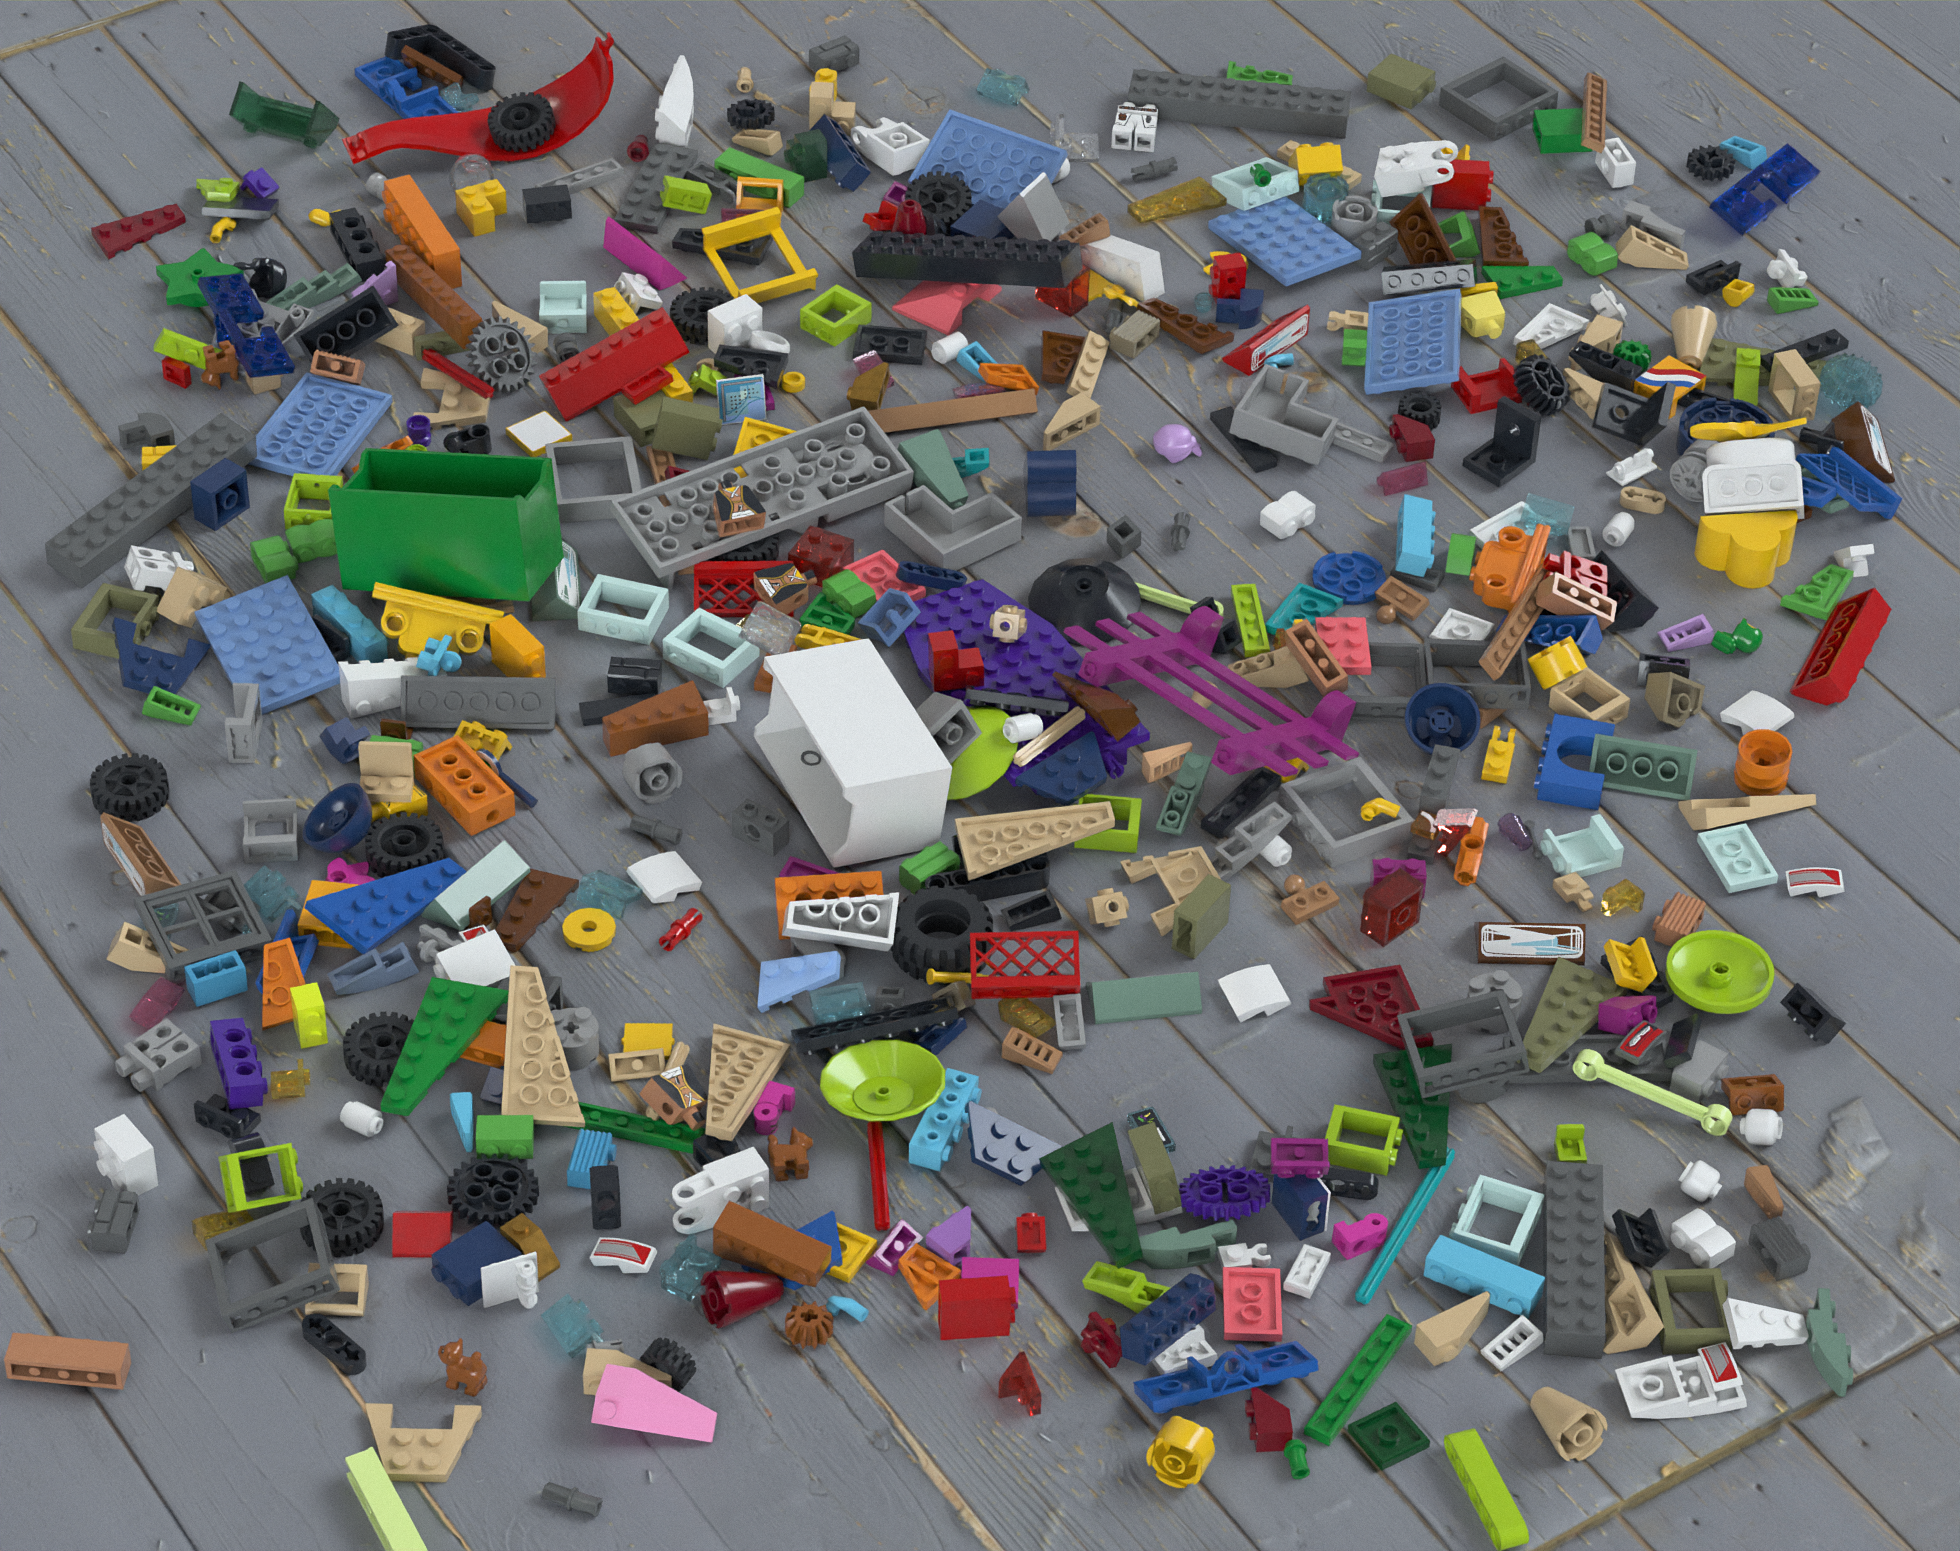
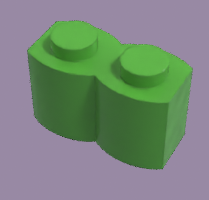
M1589 232L1568 241V257L1575 263L1581 264L1583 270L1590 275L1596 276L1617 267L1618 253L1611 245L1604 243L1596 233Z
M331 519L318 520L310 525H297L285 531L291 556H295L298 563L312 561L317 557H330L337 554L333 521Z
M279 535L250 542L252 560L260 571L265 584L288 575L290 580L296 578V570L299 569L298 562L295 556H291L287 541H283Z
M849 569L822 581V592L826 594V600L831 604L837 603L844 612L849 613L853 618L868 612L876 603V593L865 582H861L858 576Z

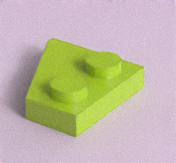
M220 178L219 180L196 179V188L201 189V194L205 196L207 201L231 202L240 191V182L233 181L232 178Z

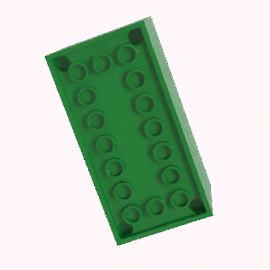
M366 448L361 453L357 472L342 488L338 485H332L328 489L342 589L373 591L375 582L429 595L530 601L564 558L552 458Z

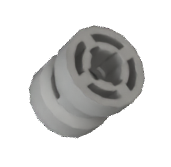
M378 172L372 174L366 183L367 192L378 196L383 201L384 181L389 179Z

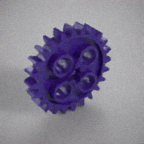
M1220 1165L1219 1169L1210 1166L1209 1171L1199 1169V1174L1190 1173V1178H1183V1183L1179 1184L1181 1207H1186V1212H1193L1195 1217L1202 1214L1203 1219L1211 1216L1214 1217V1221L1219 1220L1220 1217H1224L1226 1221H1229L1230 1217L1240 1220V1215L1251 1217V1212L1259 1213L1260 1208H1266V1203L1270 1202L1271 1197L1268 1178H1263L1262 1173L1256 1174L1255 1169L1246 1171V1167L1235 1169V1165H1232L1229 1169L1225 1168L1224 1165ZM1221 1183H1226L1228 1203L1223 1202Z

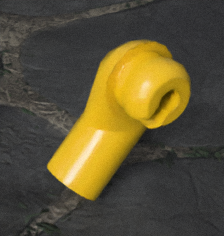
M321 209L310 211L308 217L311 222L323 227L330 225L328 212Z
M223 217L212 227L210 241L212 243H219L225 228L228 231H233L237 224L236 221L231 219V217Z
M1375 798L1366 802L1361 807V817L1366 821H1371L1374 816L1384 813L1396 818L1400 806L1383 798Z

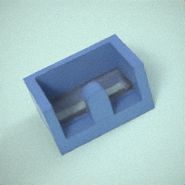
M889 588L860 619L858 624L868 638L881 641L890 647L921 612L906 592Z

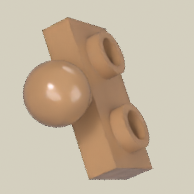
M1392 576L1375 592L1376 598L1387 604L1380 607L1376 613L1377 620L1383 624L1393 623L1396 619L1397 611L1414 621L1430 605L1428 598Z
M1293 874L1288 876L1284 882L1286 892L1292 896L1282 900L1281 908L1295 925L1339 904L1340 898L1325 881L1305 889L1304 879L1299 875Z

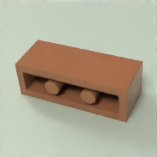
M1554 572L1539 583L1536 605L1557 615H1596L1600 630L1602 631L1614 623L1617 601Z
M1308 619L1285 631L1286 646L1323 698L1335 690L1341 693L1348 690V675Z

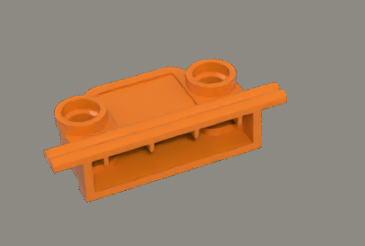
M1537 524L1533 536L1525 535V532L1518 527H1504L1499 531L1498 541H1488L1484 544L1482 551H1477L1475 565L1477 566H1472L1469 580L1474 581L1473 592L1476 595L1482 596L1484 604L1505 609L1508 613L1511 612L1545 559L1547 540L1551 531L1549 525Z

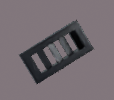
M1046 890L1001 910L1011 932L1062 919L1050 890ZM1027 912L1028 915L1024 917L1022 913ZM1012 915H1017L1019 919L1014 921Z

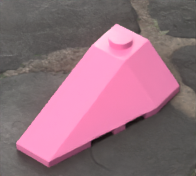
M607 1364L596 1392L591 1423L713 1442L718 1413L675 1391L664 1383L653 1379L638 1369Z

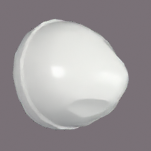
M752 331L751 349L790 353V345L782 336L767 331Z

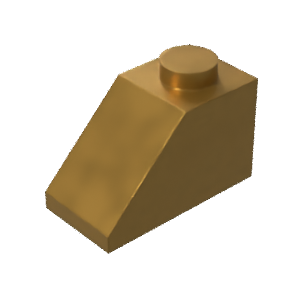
M883 362L855 378L853 387L849 386L847 391V400L850 401L851 410L863 406L867 411L881 409L890 379L889 363Z
M523 1213L500 1227V1234L517 1248L522 1255L533 1252L537 1253L538 1282L560 1268V1262L542 1230Z

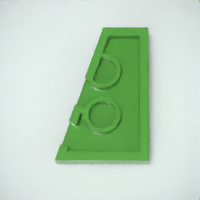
M1229 61L1227 78L1235 80H1254L1263 83L1292 85L1293 75L1272 70L1259 72L1255 69V66L1246 65V68L1237 67L1236 62Z
M1830 564L1815 574L1806 585L1801 584L1795 588L1793 594L1782 597L1780 606L1827 621L1852 581L1854 571Z

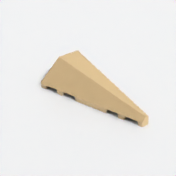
M1816 794L1696 799L1678 801L1680 811L1693 831L1816 805Z
M1607 1232L1604 1236V1244L1606 1245V1254L1604 1255V1265L1606 1266V1343H1604L1603 1352L1613 1354L1647 1347L1664 1328V1325L1632 1264L1625 1256L1618 1238Z

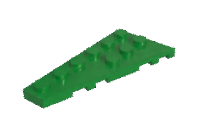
M432 977L381 1101V1112L409 1116L428 1094L430 1086L444 1076L445 1069L450 1063L457 1061L480 1034L479 1030L488 1020L491 1021L497 1015L496 1011L503 1003L506 1004L508 1002L509 990Z

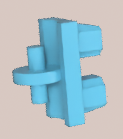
M445 635L442 641L429 637L424 651H421L416 667L429 671L428 676H437L441 668L447 672L459 670L462 664L460 656L456 652L447 651L452 637Z

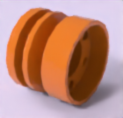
M1769 729L1753 730L1741 737L1734 770V781L1741 791L1750 796H1774L1780 794L1785 789L1793 753L1792 745L1788 739L1779 732Z

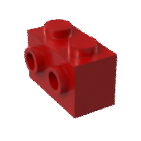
M1241 253L1214 256L1213 266H1210L1212 284L1209 285V295L1211 298H1214L1216 304L1217 298L1240 300L1241 289H1245L1247 265Z

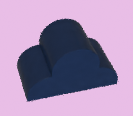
M1076 450L1027 451L1023 466L1027 517L1076 516Z

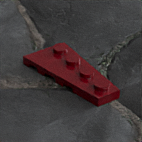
M176 203L152 211H145L131 217H124L110 223H103L92 227L91 232L93 238L109 260L115 257L116 252L120 250L126 252L133 248L132 244L139 241L145 243L151 240L153 234L166 233L186 223V219Z

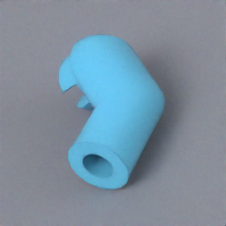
M1293 354L1273 355L1264 360V365L1267 364L1276 368L1278 366L1293 365Z
M833 1295L827 1299L828 1302L825 1304L828 1312L832 1313L833 1316H837L839 1310L842 1309L859 1322L864 1321L869 1313L868 1309L852 1298Z

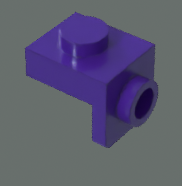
M262 167L255 172L251 170L246 173L242 178L244 181L240 186L242 191L249 188L257 198L265 199L276 193L280 188Z

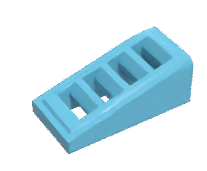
M1733 136L1719 144L1721 150L1727 149V154H1733L1734 159L1749 169L1753 170L1767 162L1766 147L1738 136Z
M977 341L959 350L956 359L962 367L984 383L986 381L978 372L979 365L977 363L998 364Z
M471 1092L451 1093V1114L466 1152H472L474 1135Z

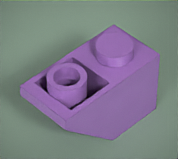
M966 1206L959 1212L953 1213L948 1220L938 1227H933L926 1235V1249L955 1267L962 1264V1257H970L971 1208Z

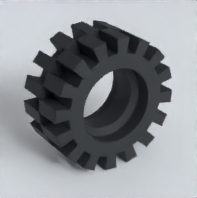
M1418 391V394L1415 395L1414 392H1410V396L1405 394L1403 398L1401 397L1398 414L1426 424L1430 431H1432L1440 423L1442 405H1440V400H1436V396L1430 397V393L1426 392L1425 395H1422V392Z
M657 1338L639 1360L671 1375L672 1389L680 1392L696 1372V1367H694L696 1365L695 1360H690L692 1355L690 1353L686 1354L684 1352L686 1349L683 1346L679 1348L677 1346L678 1343L674 1340L670 1343L668 1338L663 1340L662 1338Z

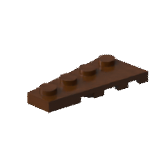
M1479 206L1478 217L1482 266H1529L1527 257L1524 258L1521 245H1518L1516 242L1515 233L1510 230V223L1502 207Z
M1154 297L1137 304V310H1140V312L1147 313L1148 316L1151 315L1156 319L1159 318L1162 330L1167 331L1200 354L1234 341V333L1230 331L1226 333L1217 330V325L1200 323L1197 321V316L1178 313L1179 308Z
M530 869L531 872L523 878L495 930L506 950L517 952L536 933V927L542 922L545 923L557 906L561 907L565 903L566 896L570 892L574 893L579 888V880Z

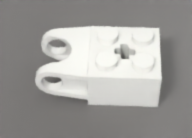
M885 117L876 120V128L856 126L851 129L853 145L866 158L893 176L915 169L930 143L928 138L904 122L897 124ZM857 133L860 135L861 141H859Z
M1442 140L1411 142L1405 145L1380 148L1374 178L1381 197L1425 191L1426 186L1449 181L1454 174V168L1449 162L1457 157V146L1451 141ZM1450 148L1453 153L1443 154L1441 149ZM1439 168H1446L1449 173L1443 175L1438 173L1437 170Z
M751 1147L703 1166L702 1172L676 1184L672 1190V1198L682 1208L673 1216L674 1228L683 1234H693L711 1229L728 1201L756 1213L769 1208V1168L756 1149ZM682 1191H691L693 1196L681 1198L678 1194ZM688 1217L694 1220L690 1225L679 1223L681 1219Z

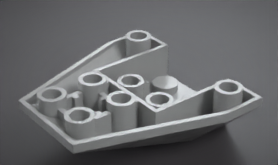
M234 283L223 299L211 345L222 350L219 347V342L228 340L236 351V357L239 362L238 374L246 377L245 362H249L252 365L271 359L295 338L293 334L306 327L314 315V310L297 304H293L289 311L259 301L254 289Z

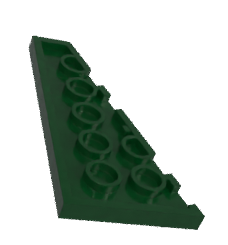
M1452 1043L1417 1048L1424 1069L1451 1062ZM1406 1050L1373 1054L1374 1067L1396 1117H1400L1399 1125L1403 1129V1134L1418 1169L1445 1166L1450 1092L1422 1098ZM1432 1081L1425 1083V1087L1432 1085Z
M1113 1122L1039 1158L1041 1167L1118 1269L1143 1257Z

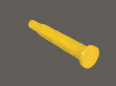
M928 969L926 980L929 985H933L934 982L955 983L965 980L966 984H971V973L936 972L934 969ZM976 973V977H988V976H989V975H983V974H980V973Z

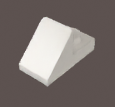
M1873 544L1850 546L1834 551V557L1839 567L1854 571L1853 577L1868 575L1866 556L1874 554Z

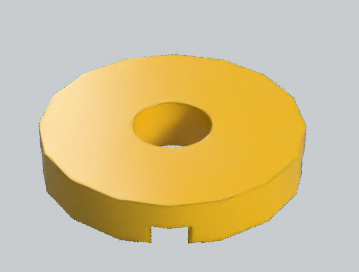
M584 908L570 913L564 919L562 933L564 941L574 949L578 947L582 948V951L592 952L601 950L611 944L612 938L616 935V925L614 918L609 913L601 909ZM588 928L594 929V931L592 932H586L583 930Z

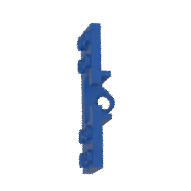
M385 56L354 68L355 76L403 119L459 113L439 96L437 86L406 96L403 87L408 86L412 91L422 88V80L418 77L415 67L408 69L399 60L390 59Z
M1297 1341L1249 1352L1242 1344L1235 1345L1236 1352L1227 1351L1215 1361L1211 1370H1208L1203 1364L1201 1365L1193 1356L1186 1357L1187 1369L1133 1382L1134 1392L1154 1413H1167L1175 1407L1183 1405L1195 1406L1202 1400L1265 1384L1277 1385L1282 1380L1292 1377H1307L1309 1373L1319 1371L1318 1361ZM1227 1360H1228V1367H1229V1370H1230L1229 1372L1225 1371V1369H1224V1366H1225V1363H1226Z

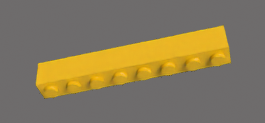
M615 287L593 293L594 316L609 336L639 320ZM670 363L663 367L672 374L674 380L661 389L664 394L669 398L693 403V390L675 366Z

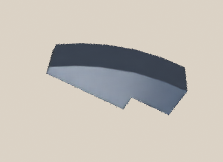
M402 942L381 954L374 948L327 974L336 994L340 995L385 987L419 973V970L406 945Z

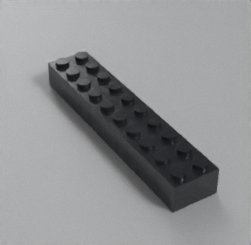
M874 231L852 251L856 277L1065 288L1083 269L1080 245L1069 240L1053 242L1048 239L1033 241L1027 238L1013 240L1006 237L992 239L985 236L972 238L965 237L964 235L952 237L945 236L944 234L931 236L924 235L923 233L911 235L903 234L902 232L891 234Z

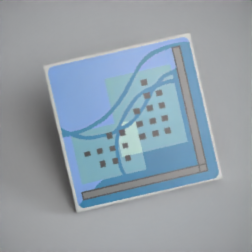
M763 374L716 380L718 408L720 409L719 418L723 419L722 425L742 423L745 417L755 420L766 419Z

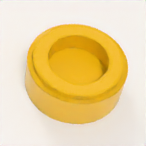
M799 372L784 374L782 376V388L790 393L802 391L805 388L804 375Z

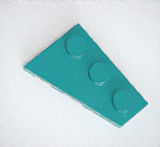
M1298 583L1266 622V632L1285 639V631L1292 627L1295 619H1308L1310 624L1313 625L1315 617H1326L1343 607V599Z

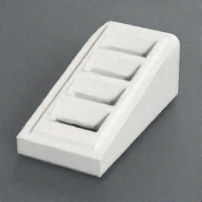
M1521 1315L1481 1350V1354L1496 1368L1503 1371L1544 1342L1543 1333L1525 1316ZM1523 1333L1527 1339L1524 1340L1519 1335ZM1511 1340H1516L1520 1345L1515 1346ZM1506 1345L1512 1352L1508 1353L1502 1346ZM1497 1350L1505 1358L1499 1360L1493 1352Z

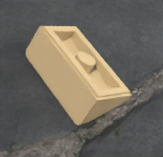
M663 1048L608 1054L611 1082L654 1077L663 1073L665 1069Z

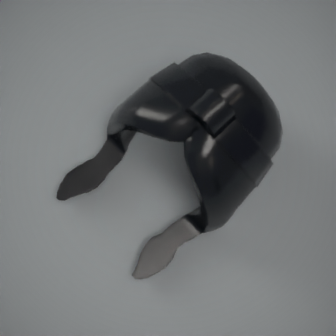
M257 257L250 264L237 262L233 265L240 270L255 271L250 278L248 288L254 289L258 298H273L286 288L287 271L284 265L277 260Z

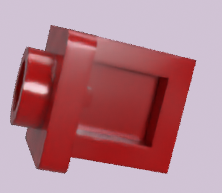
M883 200L879 211L865 213L862 222L870 225V229L873 231L883 232V230H892L898 206Z

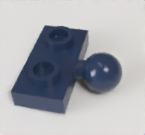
M959 1017V1019L953 1020L952 1024L946 1026L932 1024L930 1027L929 1025L926 1026L925 1030L911 1032L909 1029L908 1034L911 1038L915 1039L911 1043L923 1047L936 1056L967 1028L965 1018Z

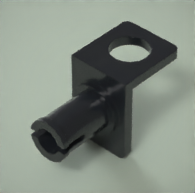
M1830 422L1822 431L1803 427L1800 431V442L1816 444L1818 454H1829L1828 449L1831 445L1839 447L1844 451V442L1835 439L1834 422Z

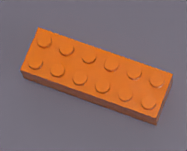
M405 175L384 181L382 198L386 209L383 210L385 221L391 224L393 233L399 236L401 245L410 247L452 289L461 287L460 248L412 177Z

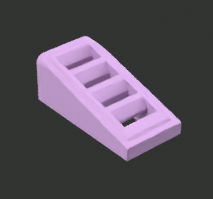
M1703 614L1657 632L1668 652L1712 643L1714 638V631ZM1673 637L1675 641L1670 642L1668 638Z

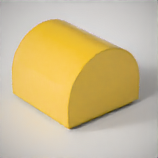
M1734 279L1722 289L1725 302L1732 307L1740 306L1754 294V284Z

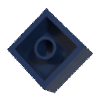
M224 458L190 481L194 519L214 531H217L250 508L246 469L227 458Z

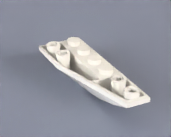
M680 55L677 63L674 64L664 94L659 96V108H656L655 121L659 122V126L656 127L655 137L656 140H659V144L664 143L676 147H687L693 126L694 94L690 69L684 55Z

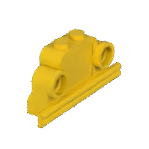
M375 582L372 598L386 600L384 614L381 618V630L388 638H399L397 648L405 656V659L419 657L421 651H424L429 637L442 641L445 635L452 637L447 651H453L457 654L461 653L465 656L474 655L483 645L486 624L492 623L504 616L503 611Z

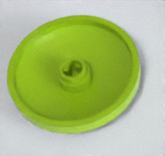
M1722 930L1699 931L1681 938L1670 949L1665 967L1667 982L1679 998L1693 1007L1718 1014L1741 1013L1760 1005L1766 1000L1772 990L1775 974L1770 957L1758 944L1742 935Z

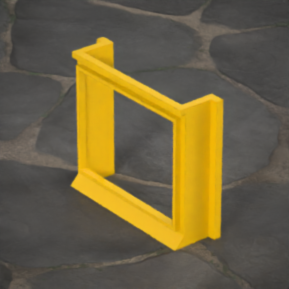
M778 207L702 228L703 250L731 297L738 298L747 294L756 303H761L808 288L816 290L818 273L815 268L805 269L781 229V212ZM771 234L794 274L739 290L716 250Z

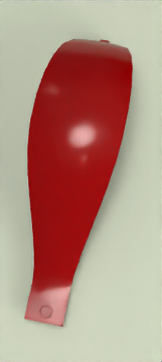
M610 32L606 33L607 39L605 41H602L597 36L593 49L582 62L560 78L533 92L534 95L540 94L542 98L545 97L550 103L556 124L548 141L544 140V144L541 146L536 144V149L532 150L531 147H528L526 152H523L522 149L519 152H514L511 149L509 152L505 150V147L503 149L499 148L494 143L488 126V114L491 112L492 107L462 113L390 121L368 128L351 137H346L342 139V142L353 165L388 150L399 148L429 150L487 161H516L540 156L563 146L580 135L599 116L605 107L614 82L613 61L609 54L610 48L614 44V39Z

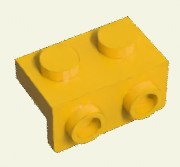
M1638 937L1631 946L1609 939L1603 946L1614 980L1619 986L1643 992L1657 976L1645 938Z

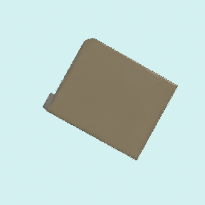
M965 980L952 983L931 994L933 999L951 996L958 1012L976 1005L975 1000L971 999V992Z

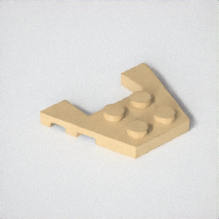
M428 368L423 369L421 389L444 390L439 413L414 412L413 416L424 415L428 417L432 430H439L442 428V425L455 423V426L459 427L486 422L490 398H482L443 372Z
M1202 846L1168 852L1169 856L1154 858L1153 855L1143 857L1142 861L1131 862L1130 859L1121 861L1122 869L1131 884L1157 873L1174 904L1151 914L1152 921L1161 937L1173 929L1174 910L1208 874L1221 880Z
M366 1403V1415L370 1422L380 1462L390 1481L447 1482L461 1456V1450L465 1442L469 1441L473 1434V1427L482 1417V1407L455 1405L452 1429L391 1428L393 1404Z

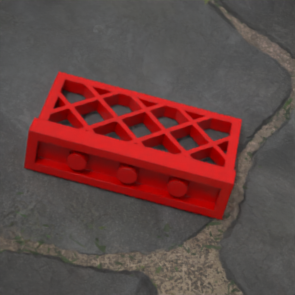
M702 561L695 564L694 612L699 608L700 604L707 600L714 606L703 610L719 618L773 617L758 593L750 588L749 585L754 584V572L787 563L793 564V561ZM699 585H713L714 587L705 592ZM738 585V587L734 589L732 592H730L724 586ZM718 590L726 595L719 602L712 597ZM743 590L751 595L745 601L737 597ZM732 600L739 606L735 609H728L724 605ZM755 600L763 604L759 609H753L749 605ZM794 611L784 617H794Z
M1078 931L970 933L971 999L1053 998L1056 995L1080 993ZM1061 939H1073V947L1067 953L1056 946ZM1007 940H1014L1020 945L1012 954L1002 947ZM1034 940H1042L1047 944L1039 954L1029 946ZM976 941H988L993 947L983 955L976 949ZM1024 949L1034 957L1026 966L1016 959ZM1051 949L1061 956L1053 966L1043 958ZM997 950L1007 958L999 967L988 959ZM1073 953H1074V960H1073L1072 958H1070V956H1071ZM1038 961L1048 969L1043 975H1035L1030 971ZM1067 961L1074 967V975H1062L1057 968ZM1012 962L1021 971L1016 976H1008L1002 970ZM983 963H986L994 970L988 977H976V970Z

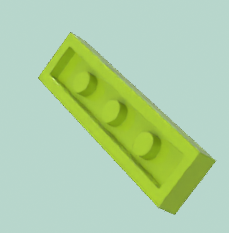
M1256 584L1231 585L1230 593L1239 634L1242 639L1244 657H1255L1259 654L1270 652Z

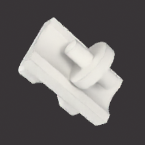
M1779 249L1777 259L1769 262L1767 274L1770 278L1777 279L1783 288L1803 287L1807 279L1806 273L1798 270V262L1795 258H1790L1785 250Z

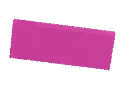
M608 217L606 219L603 248L637 274L645 276L648 282L658 290L671 287L687 279L685 275L665 258L612 218Z

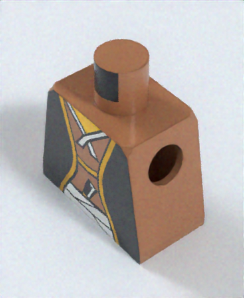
M730 480L722 481L718 485L719 490L714 493L713 512L719 537L764 528L766 511L751 489L746 485L733 487Z
M792 563L754 572V589L775 620L806 604L808 601V587L817 583L816 576L812 570L800 574Z
M688 1063L651 1077L639 1093L669 1125L685 1120L690 1128L695 1131L706 1122L699 1111L708 1101V1096Z

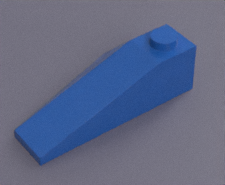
M1504 615L1496 632H1498L1508 615ZM1539 615L1524 641L1548 648L1571 636L1580 653L1590 655L1596 654L1603 637L1596 615Z

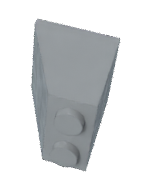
M1044 172L997 216L1018 239L1027 238L1033 241L1040 239L1052 241V239H1055L1057 242L1060 239L1059 236L1066 233L1064 228L1070 223Z
M934 692L915 710L950 764L982 734L965 704L959 699Z

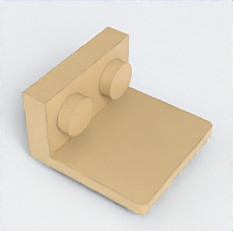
M360 741L358 745L361 772L359 785L365 790L370 801L411 802L414 786L411 743Z

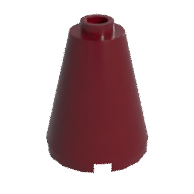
M908 199L899 204L891 234L902 232L903 234L911 235L915 233L927 235L922 207L918 202Z
M712 1270L703 1275L700 1285L705 1286V1294L700 1295L704 1314L711 1325H717L715 1327L717 1329L727 1327L779 1302L781 1295L784 1293L782 1280L771 1273Z

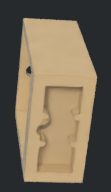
M1796 349L1774 353L1768 387L1769 393L1790 421L1806 418L1807 421L1814 420L1821 382Z
M1588 667L1571 675L1561 683L1555 684L1551 688L1549 707L1559 715L1615 725L1628 717L1630 698ZM1585 692L1603 706L1590 713L1572 699Z

